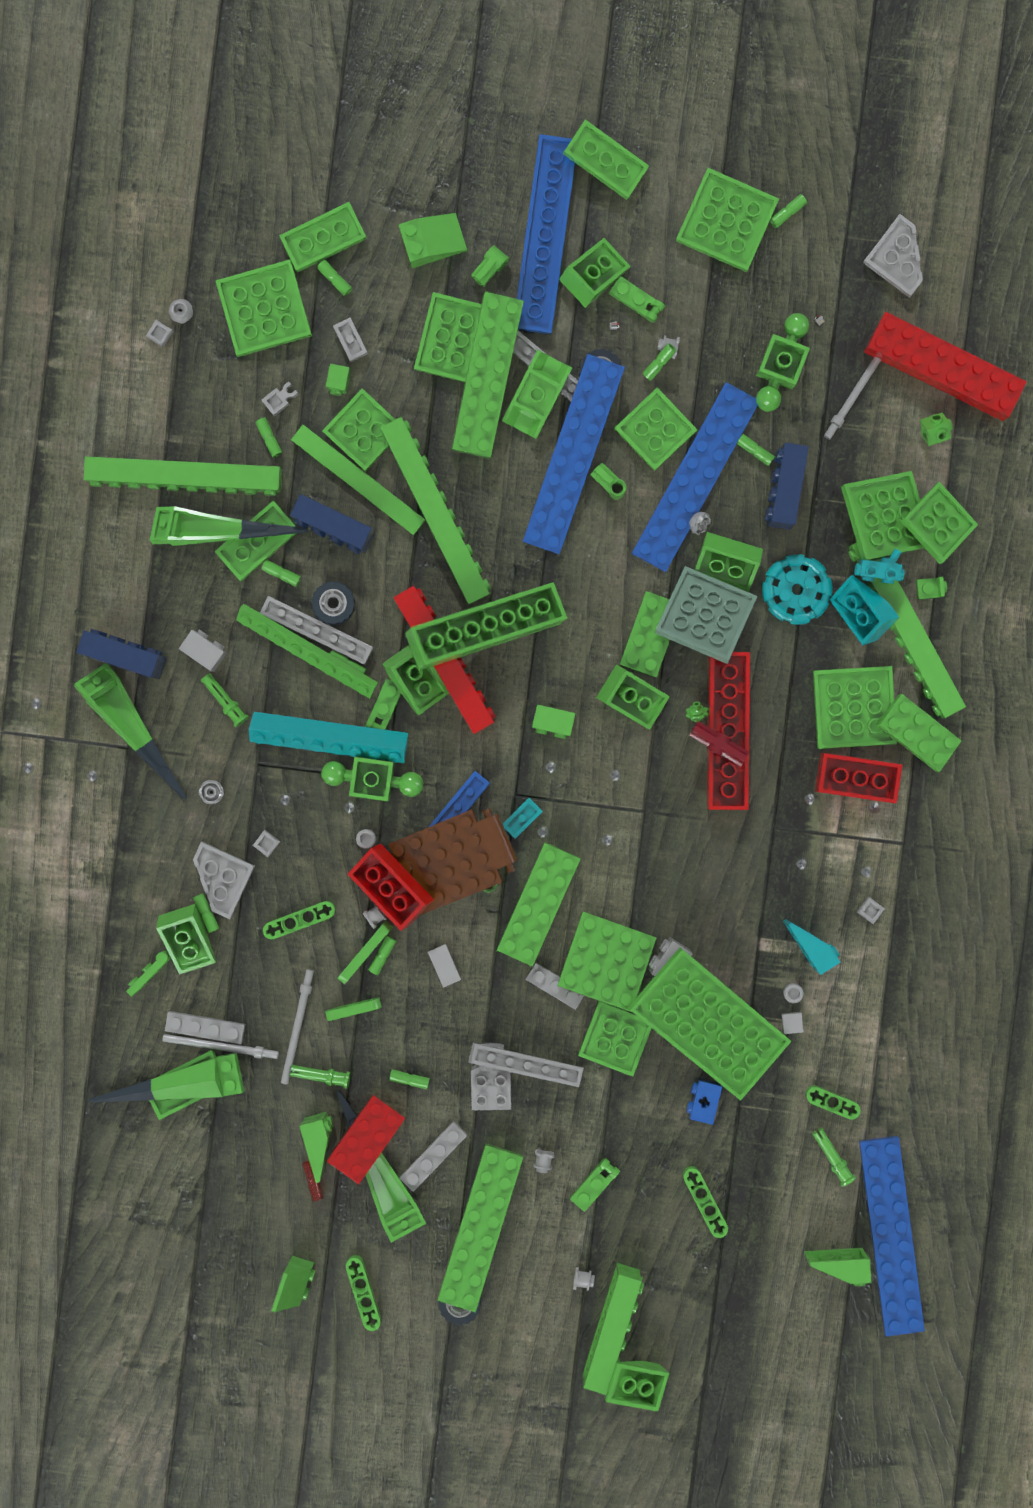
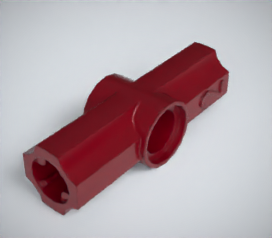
M697 721L689 734L690 737L707 746L706 748L721 757L724 756L739 766L742 765L749 753L746 749L732 742V739L719 731L712 730Z

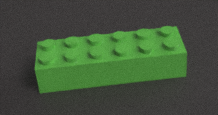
M544 842L497 947V951L533 967L580 862V857Z
M620 1263L616 1265L583 1371V1386L585 1389L607 1395L616 1362H620L619 1353L624 1351L626 1345L625 1334L626 1332L629 1333L631 1329V1314H635L637 1310V1295H641L643 1290V1277H641L639 1269Z

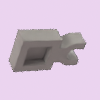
M289 381L280 392L276 388L262 399V402L274 417L290 405L287 402L288 399L299 395L296 390L293 393L287 392L288 388L292 386Z

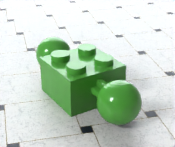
M794 313L787 317L784 323V330L787 334L786 339L773 334L756 375L769 381L768 385L760 389L756 396V403L763 411L771 412L777 409L781 403V394L778 391L780 385L793 390L810 350L809 347L797 343V340L804 337L809 330V321L801 313Z
M354 757L353 770L345 769L340 762L331 761L325 764L321 771L323 781L330 786H338L344 781L351 782L349 796L390 801L392 788L400 789L405 796L414 797L421 793L424 786L423 779L415 772H407L401 777L393 776L395 762Z

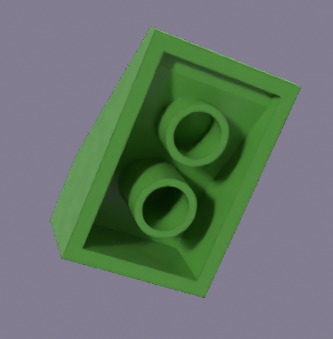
M456 213L417 218L398 224L412 268L467 251Z
M603 238L569 265L559 280L586 308L630 268V265Z
M410 645L382 664L391 681L417 715H420L449 694L434 666L419 671Z
M615 665L596 698L650 730L670 696L624 668Z
M195 904L158 916L156 929L179 974L216 963L203 920Z
M327 1112L306 1117L300 1124V1130L316 1183L321 1181L325 1173L332 1128L334 1127L332 1116H328Z
M863 1248L804 1251L810 1267L855 1286H865L866 1283H871L870 1259Z
M295 1256L291 1257L283 1273L272 1307L273 1312L300 1306L302 1299H307L310 1289L306 1287L308 1281L312 1282L316 1271L312 1269L314 1262Z
M647 1361L616 1362L605 1401L658 1411L669 1372L660 1364Z

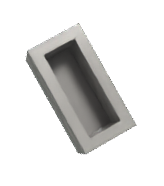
M200 629L198 631L191 630L179 649L208 670L215 672L227 654L223 650L224 646L216 640L212 643L207 639L209 635Z

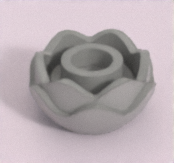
M185 299L174 300L169 306L170 318L180 324L189 321L193 316L191 303Z
M706 512L694 514L689 522L691 532L697 535L705 532L707 525L711 523L710 515Z
M215 780L205 781L199 789V796L206 804L218 803L224 794L223 787Z

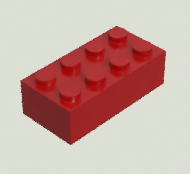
M820 753L815 792L897 804L902 764Z
M382 844L372 847L347 874L400 931L410 926L434 901L429 893Z
M373 1094L331 1152L327 1162L357 1184H360L405 1120V1117Z

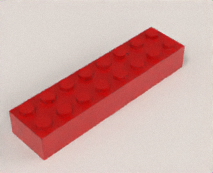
M885 312L880 318L864 350V353L872 357H878L882 362L1001 421L1010 417L1027 381L888 312Z
M412 586L393 597L410 627L433 621L437 617L432 607L425 605L424 601L427 599L420 588L416 589ZM461 657L434 666L473 734H477L495 723L493 720L496 718L491 707L486 708L483 702L486 699L481 690L476 691L473 685L476 682L470 673L466 674L464 671L466 665Z
M733 652L728 664L708 656V727L723 733L732 739V742L749 751L750 652ZM707 749V809L748 810L749 753L742 765L739 766L724 756L721 757Z

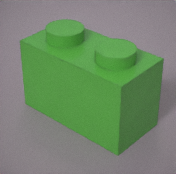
M537 705L532 728L536 729V733L547 735L548 731L555 733L554 737L566 739V736L571 735L575 713Z

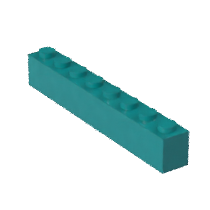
M260 712L253 713L249 727L250 742L374 760L404 763L408 747V733Z

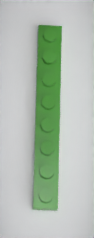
M243 604L240 607L236 621L264 636L276 645L281 646L293 655L305 660L310 665L322 670L327 675L339 680L344 685L351 687L361 695L369 699L371 698L378 684L377 681L249 606Z

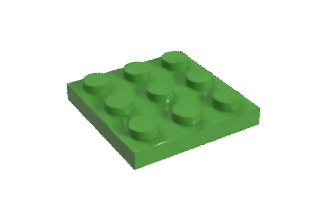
M658 388L614 428L653 471L660 467L697 432L693 424Z
M361 389L323 429V433L366 472L389 447L380 427L396 419L365 390Z
M940 481L901 520L939 564L943 563L978 525Z
M598 1001L578 1056L633 1077L651 1027L632 1012Z

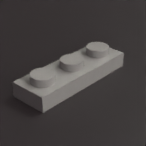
M535 962L526 980L576 1010L584 995L557 986L560 976Z

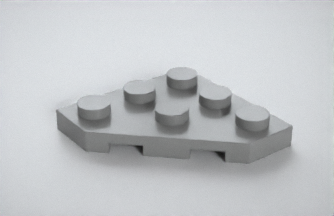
M899 214L863 262L909 298L923 281L919 263V248L916 241V226Z
M201 842L193 861L199 872L204 891L209 899L211 910L231 919L255 865L205 842Z

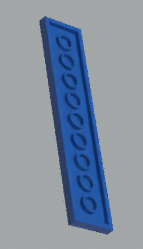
M539 134L517 299L524 301L518 330L552 334L575 162L563 154L571 142V138Z
M587 354L523 542L560 555L624 372V366Z
M727 382L725 383L632 552L633 555L664 572L667 571L690 529L689 522L691 518L700 511L758 406L756 398Z
M892 1136L859 1141L884 1334L885 1336L925 1332L899 1137Z

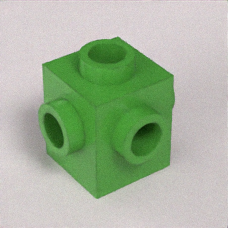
M943 413L934 414L920 420L921 436L928 446L951 439L952 422Z

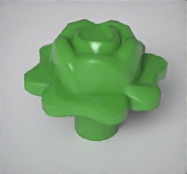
M694 702L690 708L686 709V717L694 722L703 721L704 717H708V708H703L700 702Z

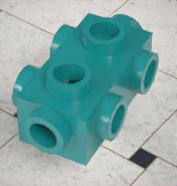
M894 549L889 558L882 557L881 562L859 560V564L856 563L854 575L862 576V580L873 582L874 578H881L882 583L894 584V580L903 581L904 569H902V565L896 563L902 552Z

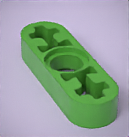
M380 997L331 1008L326 1010L325 1014L327 1021L373 1011L381 1008L382 1005Z
M816 1085L809 1086L805 1091L806 1099L813 1105L851 1120L856 1119L860 1115V1107L853 1100ZM817 1090V1093L824 1097L823 1104H821L822 1100L815 1097L812 1100L810 1093H814ZM835 1097L838 1099L836 1107L831 1108L828 1106L829 1098ZM842 1101H845L843 1104L846 1107L850 1108L853 1105L855 1112H851L849 1115V1112L842 1108Z

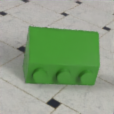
M707 532L695 570L749 592L761 562L763 549Z

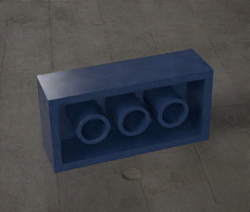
M784 443L776 451L774 463H777V467L773 470L771 482H774V485L768 494V501L771 503L769 508L766 509L764 519L767 521L768 527L790 530L796 525L809 446Z
M302 494L299 495L290 514L294 519L293 522L299 527H305L306 529L310 527L314 534L323 538L327 535L331 542L339 546L345 544L350 551L358 555L360 552L366 553L375 535L371 527Z
M92 628L90 632L83 631L76 653L150 678L160 679L167 657L162 656L163 652L149 647L143 650V645L131 641L125 644V639L109 635V638H107V633Z

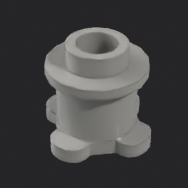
M664 335L663 339H659L657 350L661 352L668 343L678 350L680 337L674 340L666 338ZM676 351L675 354L672 356V359H675V357H676V355H677V351Z
M374 904L375 907L371 910H366L363 913L373 929L383 919L387 920L386 915L376 904Z
M536 1149V1162L533 1164V1167L537 1168V1172L548 1173V1170H552L551 1161L555 1157L554 1152Z
M576 1267L573 1290H576V1287L587 1288L586 1290L589 1291V1287L594 1285L595 1275H591L590 1270L589 1272L579 1271V1267Z

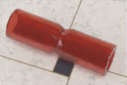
M310 1161L303 1162L302 1166L308 1181L312 1201H319L324 1198L320 1182H315Z

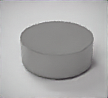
M363 829L357 834L356 842L361 848L368 849L375 844L376 835L370 829Z
M790 983L785 986L783 995L788 1002L798 1003L802 1000L804 992L798 984Z

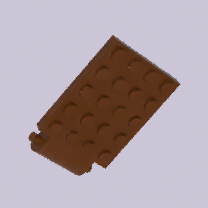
M490 808L482 811L485 819L478 821L473 809L388 844L393 857L434 899L420 915L502 883L503 879L498 870L499 868L506 866L508 873L516 870L513 863L518 861L498 813L492 815Z

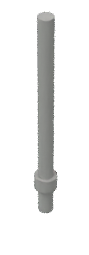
M874 357L839 413L834 415L830 421V427L824 434L826 439L831 440L836 430L842 426L848 411L879 365L880 358Z
M306 969L304 982L300 986L299 992H301L281 1078L282 1084L289 1083L308 995L312 991L311 982L314 970Z
M163 1035V1042L254 1055V1058L260 1059L263 1057L278 1059L279 1051L267 1050L260 1046L254 1048L176 1035Z

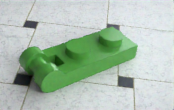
M621 276L609 292L611 296L652 323H655L658 313L662 312L665 308L661 301L654 299ZM648 305L653 307L651 311L646 310Z
M385 680L365 727L387 729L401 696L400 691L392 681ZM377 717L383 719L381 725L375 723Z
M164 950L158 953L156 962L153 965L149 963L142 970L144 974L140 978L136 976L128 984L130 988L126 992L131 997L136 995L171 959L168 951Z
M606 1158L596 1166L570 1196V1200L584 1212L620 1172L616 1166L610 1165V1161ZM603 1170L608 1172L606 1177L601 1174Z

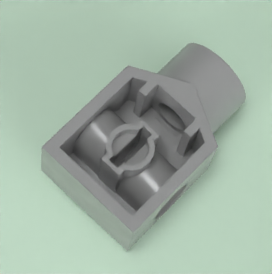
M484 1043V1044H482V1045L491 1046V1047H495V1048H499V1049H504V1044H499V1043ZM481 1065L472 1066V1110H511V1072Z

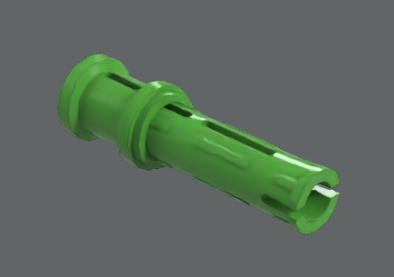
M211 673L202 678L201 682L204 683L224 708L223 713L230 717L234 722L235 728L249 718L238 707V702L231 700Z
M292 1065V1072L290 1073V1077L326 1082L328 1086L338 1085L343 1086L344 1089H348L351 1072L348 1071L347 1073L335 1071V1069L325 1071Z
M817 1129L821 1137L816 1131L812 1135L831 1163V1171L836 1173L841 1187L850 1184L856 1179V1176L849 1171L846 1160L840 1158L824 1129Z

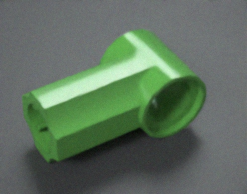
M494 245L487 251L483 258L484 260L471 275L483 287L509 261V257Z
M603 463L598 465L591 473V477L609 493L611 498L615 500L622 499L626 493L625 482L619 479ZM615 485H619L623 490L617 494L612 491V488Z

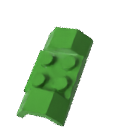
M537 349L502 421L537 439L564 387L572 367Z

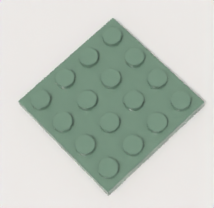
M685 566L656 627L655 634L728 664L757 596Z

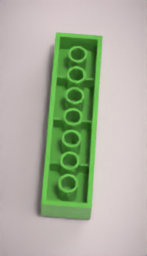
M485 292L483 295L451 448L452 451L488 459L491 458L523 300Z
M554 582L411 627L405 635L420 671L560 625L568 618Z
M485 1143L438 1294V1301L476 1313L523 1160L522 1154Z

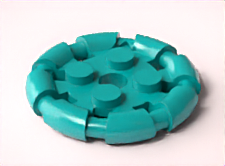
M801 554L785 556V559L777 560L773 563L765 574L767 576L765 583L763 582L762 584L763 600L767 602L768 610L771 614L782 622L785 620L794 625L810 623L811 619L819 618L828 608V601L830 596L832 597L833 592L831 577L827 576L826 568L816 559H809ZM801 565L808 566L806 572L800 570ZM789 566L791 571L785 574L783 568ZM819 575L821 582L816 584V580L813 577ZM774 579L779 580L777 587L772 585ZM798 584L802 587L800 595L793 594V585ZM817 593L822 594L821 600L815 599ZM777 595L782 601L778 604H776L773 599V597ZM809 606L811 611L805 613L803 608ZM787 608L794 609L793 615L786 613Z

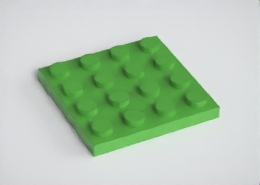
M707 168L676 238V242L747 272L779 198Z
M291 260L216 280L237 357L312 336Z
M433 292L414 370L465 383L481 304Z
M912 471L841 486L862 560L870 561L891 556L894 549L902 553L925 549L901 522L904 516L920 501Z
M892 666L813 671L817 749L897 744L894 738L877 726L894 702Z
M582 912L557 986L632 1012L628 1007L638 995L656 937Z

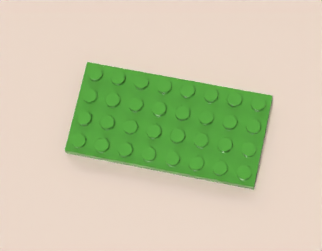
M681 947L628 1007L630 1011L740 1101L791 1042L789 1038Z

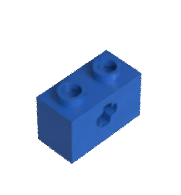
M697 1078L696 1083L693 1082L691 1088L693 1098L692 1102H688L686 1110L691 1120L713 1125L722 1090L720 1083L702 1078ZM702 1097H706L707 1103L701 1104L699 1099L703 1100Z

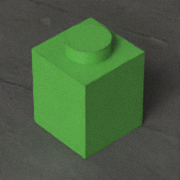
M330 364L326 388L330 391V394L336 396L347 394L351 377L350 368Z

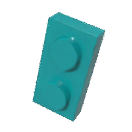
M528 798L503 823V826L516 839L543 811Z

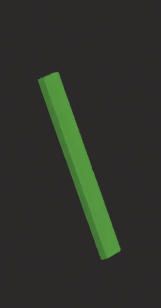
M302 425L291 439L413 536L426 521L306 426Z

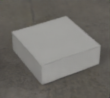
M155 320L146 337L164 348L174 331Z
M264 830L252 846L269 857L281 841Z
M867 897L857 913L874 924L885 908L870 897Z
M801 1012L781 1014L783 1034L803 1032Z

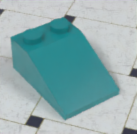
M853 575L829 599L862 646L877 641L899 618L888 601Z
M787 919L783 921L810 965L818 974L822 975L840 963L838 959L840 954L834 946L828 945Z

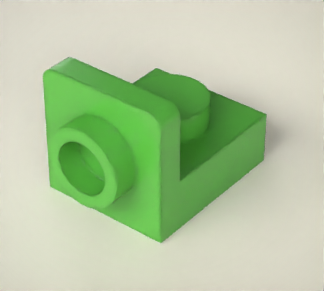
M943 577L915 580L917 600L941 598L947 592V582L944 581Z

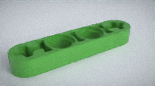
M323 901L268 922L263 927V934L268 939H276L331 918L336 912V907L331 901ZM325 904L327 907L331 906L330 915H327L325 912L320 914L321 918L318 919V914L314 908L317 907V911H320L324 908ZM306 911L313 913V921L306 922L303 915ZM293 918L296 925L293 929L286 927V919ZM278 921H281L282 929L275 931V935L268 933L269 925L275 928L280 925Z
M385 921L337 979L345 985L393 926Z
M694 1166L687 1167L683 1172L684 1181L712 1235L716 1238L726 1236L728 1226L700 1171ZM689 1172L697 1173L695 1178L699 1184L694 1185L691 1178L687 1179ZM703 1188L706 1190L704 1198H698L695 1195L698 1189ZM707 1206L715 1208L713 1215L708 1216L705 1214L704 1211ZM717 1219L719 1225L723 1226L721 1232L715 1230L716 1226L713 1220Z
M352 1255L347 1260L346 1271L363 1325L367 1330L375 1331L380 1327L381 1323L378 1305L363 1259L358 1255ZM352 1261H355L357 1264L359 1263L357 1268L359 1274L354 1277L353 1275L356 1274L354 1267H350ZM363 1279L366 1282V1286L360 1289L356 1287L355 1281ZM367 1297L371 1299L372 1305L364 1307L361 1304V1300ZM370 1311H372V1318L377 1319L375 1325H372L371 1322L368 1323Z

